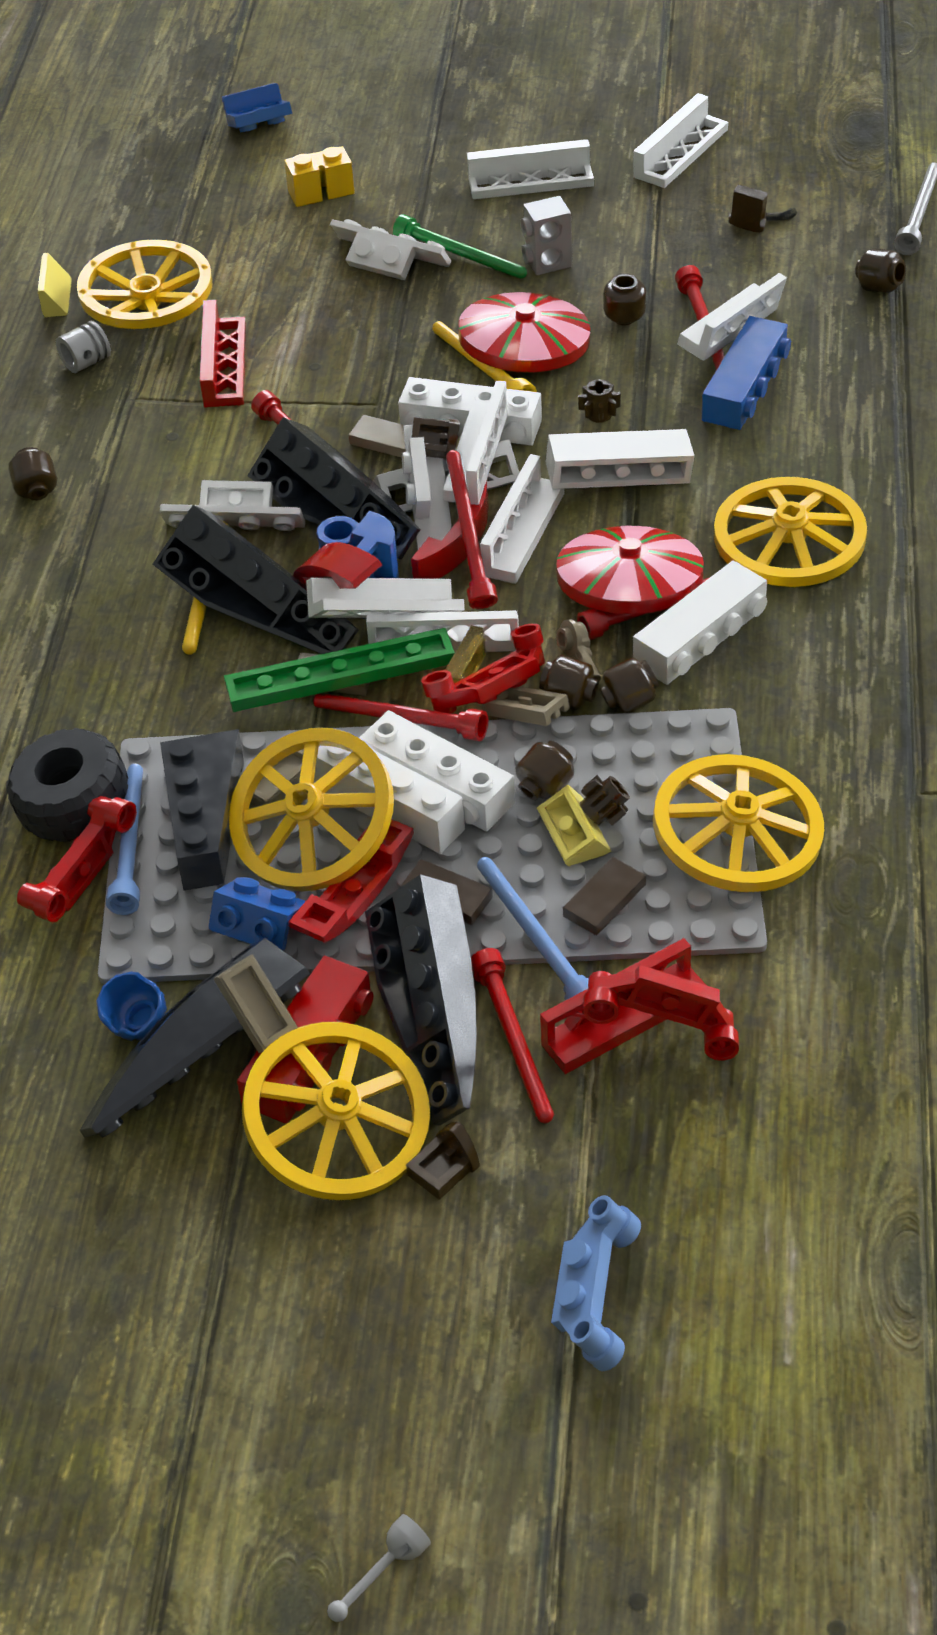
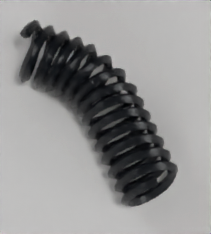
M790 208L787 211L779 212V214L777 212V217L776 212L775 215L774 212H768V217L766 212V221L789 220L796 216L797 211L795 208Z

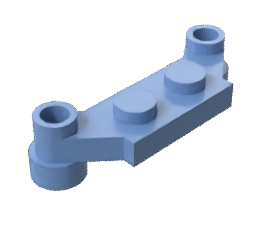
M603 1195L591 1203L588 1210L589 1218L573 1239L564 1242L551 1323L561 1332L567 1331L571 1341L582 1349L583 1357L600 1371H607L619 1363L625 1349L623 1340L612 1330L603 1327L601 1324L612 1245L618 1248L630 1245L640 1233L641 1222L627 1207L618 1206L610 1197Z

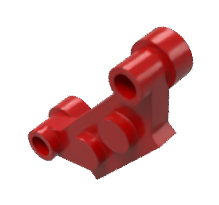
M525 624L515 628L511 632L514 648L516 649L514 652L456 683L453 682L451 672L448 670L435 671L424 676L421 679L425 696L431 700L433 710L454 713L457 710V706L475 702L478 704L492 702L498 698V694L509 688L520 687L527 683L529 677L541 672L540 666L544 665L546 661L541 646L544 639L540 625Z
M100 796L93 799L89 803L87 810L88 815L91 817L90 823L80 836L73 841L69 850L58 864L50 870L43 882L35 885L25 883L21 886L17 894L18 905L34 911V914L41 919L57 922L64 915L65 911L71 909L114 853L112 844L116 831L125 833L133 826L137 815L136 805L133 802L119 797L110 799Z
M638 965L634 971L613 975L606 971H596L588 978V991L583 998V1014L590 1022L606 1024L614 1021L619 1014V1005L702 1030L704 1032V1051L708 1057L714 1060H729L739 1052V1034L734 1028V1016L720 1002L719 989L642 965Z

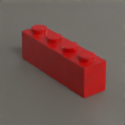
M324 955L301 987L302 990L296 994L287 1007V1010L298 1028L321 1022L355 1024L360 1015L367 1014L373 1002L374 994L370 987L369 972ZM319 1043L306 1047L324 1070L328 1072L332 1057L340 1046L343 1047L346 1044ZM258 1051L237 1079L241 1103L249 1073L261 1055ZM291 1053L279 1061L265 1079L266 1082L312 1088L315 1084ZM260 1097L259 1099L260 1114L285 1124L289 1123L297 1110L301 1111L306 1105L305 1103Z

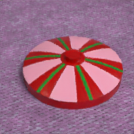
M503 293L483 298L467 307L459 319L458 338L462 348L471 357L486 365L515 372H543L567 366L584 355L590 342V323L584 313L564 300L537 293Z
M643 526L608 527L583 534L565 545L557 557V582L561 590L569 598L592 609L618 614L651 613L671 608L699 587L703 581L704 561L695 545L672 532Z

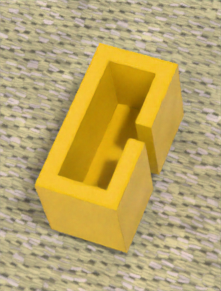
M343 146L329 147L324 151L311 154H299L294 158L284 160L288 192L296 207L323 201L321 187L326 186L328 200L355 194L352 162Z

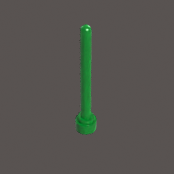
M399 215L394 223L393 235L395 236L406 234L425 243L433 241L442 245L448 252L513 277L523 279L527 276V269L524 266L421 228L416 219L408 215Z

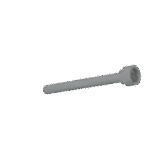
M935 162L931 163L927 168L907 226L902 227L895 238V248L903 255L915 254L921 245L922 234L919 228L937 180V163Z

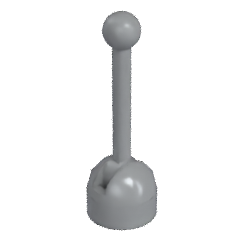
M402 1514L391 1525L386 1537L388 1552L341 1601L337 1600L330 1603L327 1614L332 1621H343L348 1614V1607L394 1559L403 1561L413 1560L421 1555L431 1544L429 1537L417 1523L407 1515Z

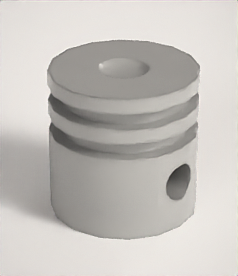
M89 321L56 339L59 356L72 373H77L111 355L108 338L95 321Z

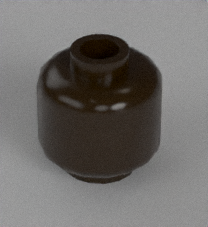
M872 248L867 250L861 259L858 260L855 274L864 290L891 293L903 283L906 276V264L897 251Z
M620 274L610 280L605 285L603 292V309L606 317L619 325H630L641 319L646 310V288L644 284L630 274Z
M26 447L19 450L9 462L8 471L13 489L17 495L34 501L42 500L57 486V475L53 460L45 451L35 447Z
M563 655L558 656L554 661L546 663L539 682L541 690L566 694L569 709L579 710L586 701L592 702L599 686V681L594 679V670L591 664Z
M629 657L604 672L603 681L605 686L599 690L610 709L617 706L622 713H632L655 699V689L659 687V683L646 660L640 662L634 657Z
M555 741L535 743L515 767L516 776L520 781L518 785L519 790L534 801L539 797L547 800L556 794L574 776V767L572 765L574 760L570 752Z

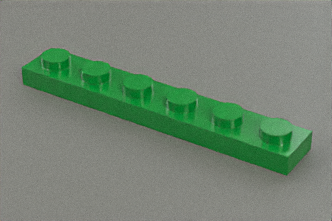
M444 627L224 675V680L232 711L237 712L451 665L456 662L453 646Z

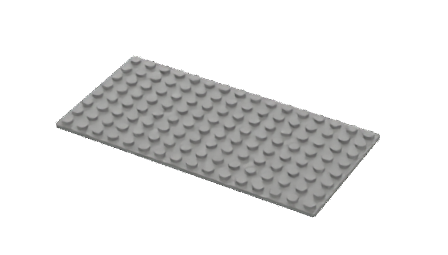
M719 708L561 716L557 719L551 718V723L548 726L510 719L488 720L486 736L480 742L464 739L454 729L416 724L514 775L516 803L487 832L473 824L465 823V830L441 855L411 839L394 873L367 910L399 889L421 859L491 887L477 868L479 859L488 857L494 862L568 962L646 958L682 938H685L691 945V956L759 953L766 950L767 937L761 892H737L720 889L689 876L666 856L656 839L653 828V810L657 793L663 782L672 772L682 765L702 757L722 754L742 755L737 715L734 709ZM371 726L333 729L348 732L359 738ZM299 730L239 733L244 758L243 772L250 762L268 745L279 738ZM200 735L129 738L121 743L120 757L123 760L126 771L131 764H139L143 768L133 881L140 889L139 908L134 913L118 915L107 908L105 897L98 977L103 984H106L115 975L131 971L139 972L152 982L204 980L251 945L209 929L214 891L239 877L255 879L259 882L260 886L272 890L281 889L263 881L244 864L233 845L230 835V850L224 884L183 890L176 856L160 742ZM555 741L570 752L574 760L572 762L574 776L567 785L571 786L583 799L585 796L581 793V790L596 775L602 781L609 776H613L626 789L630 796V799L624 803L629 809L626 812L627 814L613 826H611L607 819L598 825L611 849L610 853L571 866L565 864L537 810V807L546 800L539 797L534 801L525 796L518 788L520 781L516 776L515 767L535 743ZM719 774L705 777L730 794L735 791L736 774ZM688 784L675 795L670 804L717 802ZM304 800L302 804H307L308 800ZM250 804L249 809L255 808V806ZM330 808L328 814L356 840L367 829L372 817L355 808ZM286 814L247 824L249 838L257 855L260 854ZM718 817L669 819L676 836L683 844ZM298 824L269 866L285 872L302 873ZM320 824L313 827L316 870L336 863L350 852ZM118 831L115 833L112 844L114 853L109 858L106 896L109 885L117 879L121 832ZM722 832L694 854L708 863L728 869L732 836ZM752 835L744 839L741 871L743 872L758 871ZM612 857H615L645 874L646 885L596 936L563 917V907ZM327 888L314 891L291 892L296 894V898L307 900L311 894L320 897ZM492 888L493 898L473 925L464 922L470 956L485 948H495L500 951L505 965L548 963ZM365 912L347 930L325 943L292 928L289 929L284 952L305 966L310 974L324 955L367 972L375 971Z

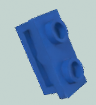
M277 83L222 97L228 126L239 128L240 132L256 129V123L266 120L268 125L285 121V115L293 114L290 102L282 100Z
M239 877L214 891L209 929L249 944L266 938L284 951L290 929L289 920L306 900L296 898V894L289 890H272L260 886L259 882L255 879Z

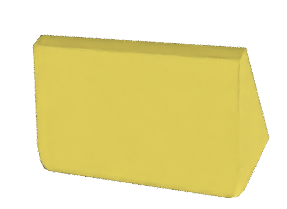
M43 253L38 285L42 313L44 317L66 316L69 309L71 277L49 253Z
M566 785L537 807L567 866L598 858L611 852L598 825L582 810L580 806V801L583 800L582 796L569 785Z

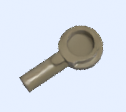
M564 620L556 633L558 647L567 656H574L577 660L591 664L594 670V679L600 681L601 676L591 659L592 652L586 626L580 621Z

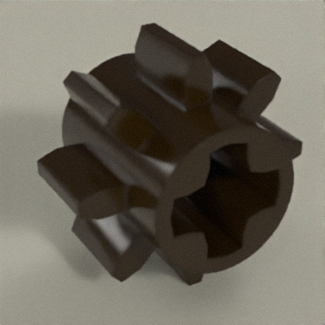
M593 380L589 382L587 386L582 387V394L578 395V410H585V418L596 423L610 420L612 416H616V408L621 407V393L614 392V385L606 380Z
M596 775L581 790L585 798L580 801V806L585 814L598 825L607 819L611 826H613L629 810L624 803L630 799V796L623 785L613 776H609L602 781Z

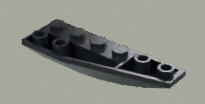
M282 417L247 475L254 482H271L273 485V498L283 507L300 508L304 519L318 525L326 519L335 516H346L360 523L369 511L384 516L394 527L397 558L401 560L421 530L381 488L308 426Z
M192 505L152 564L205 606L321 654L346 649L359 631L346 618H309L306 585L211 512Z
M419 874L365 911L378 989L404 1053L414 1063L424 1081L429 1097L430 1117L433 1125L440 1126L470 1108L476 1058V997L471 956L457 885Z
M264 938L248 946L189 991L154 1024L126 1057L102 1091L79 1130L84 1138L98 1133L104 1138L124 1123L121 1119L122 1115L132 1108L138 1111L148 1105L157 1097L155 1093L157 1089L165 1083L171 1085L181 1079L191 1070L188 1066L199 1058L205 1059L223 1045L222 1041L233 1033L236 1034L244 1029L213 980L214 977L253 954L284 1003L302 990L299 982L310 974L306 967Z

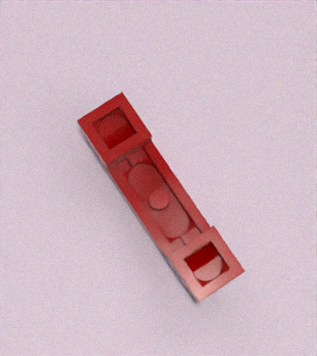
M487 480L479 505L471 504L478 542L484 533L488 520ZM459 519L442 541L428 537L411 558L413 579H440L467 558Z
M332 542L325 544L294 571L293 576L306 586V580L310 578L332 577L340 589H356L381 567L382 563L378 558L358 547L341 542Z
M391 819L388 832L373 857L349 878L329 885L320 897L311 894L289 920V927L323 943L334 939L347 930L367 910L389 881L414 835V829ZM367 829L362 833V835L357 839V841H360L362 839Z

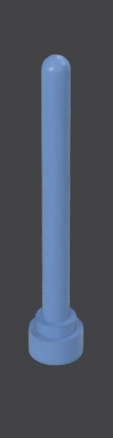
M131 764L128 767V789L125 795V800L131 801L136 805L137 815L133 826L127 832L121 833L117 879L109 885L106 896L107 908L118 915L134 913L139 908L140 889L133 881L143 768L139 764Z
M488 857L480 858L477 863L478 870L565 985L563 989L566 993L564 999L567 1000L588 989V978L576 973L494 862Z

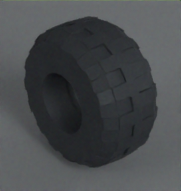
M74 728V730H57L55 733L44 735L33 744L28 745L22 750L18 759H15L6 781L8 799L23 827L29 833L31 832L39 838L60 842L76 839L84 831L91 820L87 810L89 803L93 799L100 796L110 799L116 797L125 799L128 789V774L123 760L113 743L99 733Z

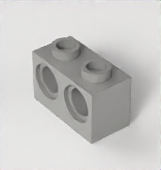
M561 196L524 204V218L520 219V225L525 237V245L521 247L525 264H530L536 275L572 267L571 212Z

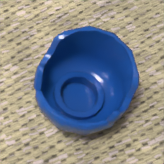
M133 971L118 974L102 986L96 1000L98 1016L102 1023L113 1034L130 1041L135 1039L141 1040L167 1011L164 994L158 986L139 972Z

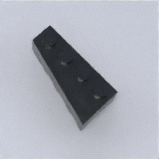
M239 729L160 742L176 856L183 890L224 884L230 850V803L244 766Z

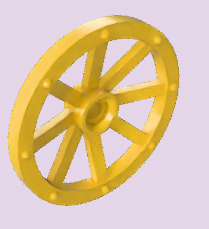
M141 240L108 249L93 258L83 268L77 281L79 301L84 311L93 319L103 324L125 329L159 327L183 319L196 311L203 304V300H207L212 290V274L206 258L190 246L167 240ZM158 255L167 256V258L154 275L146 274L141 256ZM132 259L136 276L129 280L109 269V267L121 261ZM179 259L195 268L164 282ZM101 276L124 290L91 289V286L95 279ZM199 279L197 286L191 293L171 292ZM96 300L125 302L109 309ZM161 302L176 303L158 310ZM135 308L148 311L141 313H129Z
M800 477L769 478L753 482L738 489L721 504L714 522L715 545L720 556L727 564L733 560L766 579L767 584L786 587L815 585L845 573L861 557L867 536L865 516L861 508L850 496L829 484ZM790 494L807 497L798 503L793 501L787 502L783 495ZM769 497L776 509L746 505L755 500ZM823 501L839 510L842 514L809 511ZM733 516L766 520L730 535L727 531ZM816 525L851 526L853 531L852 540L847 545ZM772 532L773 534L756 561L747 557L735 547ZM808 535L837 553L838 556L825 563L813 566L805 538ZM783 542L793 543L801 568H779L769 566Z
M309 728L290 733L263 749L242 773L233 792L229 810V829L233 845L244 864L263 881L275 887L300 892L327 888L329 885L342 882L355 874L379 849L388 832L393 814L394 795L392 782L384 763L364 741L348 732L333 728ZM319 746L337 747L351 752L314 783ZM304 749L300 780L298 784L293 785L277 772L273 766L285 757ZM362 762L367 765L374 781L375 793L325 794ZM263 777L286 795L284 800L249 809L252 796ZM307 799V804L303 805L302 802ZM375 807L370 825L360 841H357L328 815L330 808ZM286 814L260 854L257 855L249 838L247 824ZM298 824L302 873L285 872L269 866ZM320 824L350 852L336 863L316 870L313 827Z
M712 755L690 761L677 768L659 788L653 810L654 833L666 856L689 876L710 886L730 891H767L795 881L807 872L815 862L824 836L823 814L811 791L798 778L785 769L765 760L744 755ZM719 774H736L735 791L730 794L705 777ZM749 777L767 782L778 788V790L755 796L749 792ZM688 784L717 802L670 804L675 795ZM792 800L800 809L806 824L765 809ZM718 817L683 844L676 836L669 819ZM762 824L807 839V842L800 853L789 860ZM722 832L732 836L728 869L708 863L694 853ZM752 835L776 868L755 872L741 871L745 837Z
M321 1022L289 1031L276 1039L261 1053L246 1081L242 1100V1119L245 1134L254 1154L261 1164L279 1181L292 1189L312 1197L329 1200H351L382 1191L394 1184L406 1173V1164L421 1151L430 1121V1106L426 1086L418 1069L396 1044L381 1034L358 1025L341 1022ZM319 1043L347 1044L338 1079L332 1080L306 1046ZM360 1048L379 1057L393 1070V1072L356 1086L351 1083ZM291 1053L319 1089L266 1082L265 1079L273 1067ZM403 1084L411 1104L412 1122L361 1100ZM260 1097L315 1105L307 1112L267 1136L260 1116ZM335 1098H340L345 1102L346 1105L343 1106L342 1104H338L336 1102L333 1103L331 1100ZM357 1117L409 1138L401 1152L386 1166L382 1167ZM320 1122L325 1128L311 1174L290 1163L276 1148ZM338 1130H346L368 1175L351 1179L325 1178Z

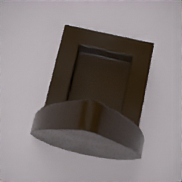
M738 184L733 192L732 212L729 214L728 222L745 230L763 232L766 223L765 213L768 193Z
M414 417L412 438L424 437L426 457L443 458L447 461V453L451 450H456L460 421L457 419L446 421Z
M452 1122L436 1134L434 1140L406 1164L407 1176L440 1200L469 1172L473 1173L480 1167L474 1144L464 1126L460 1122Z

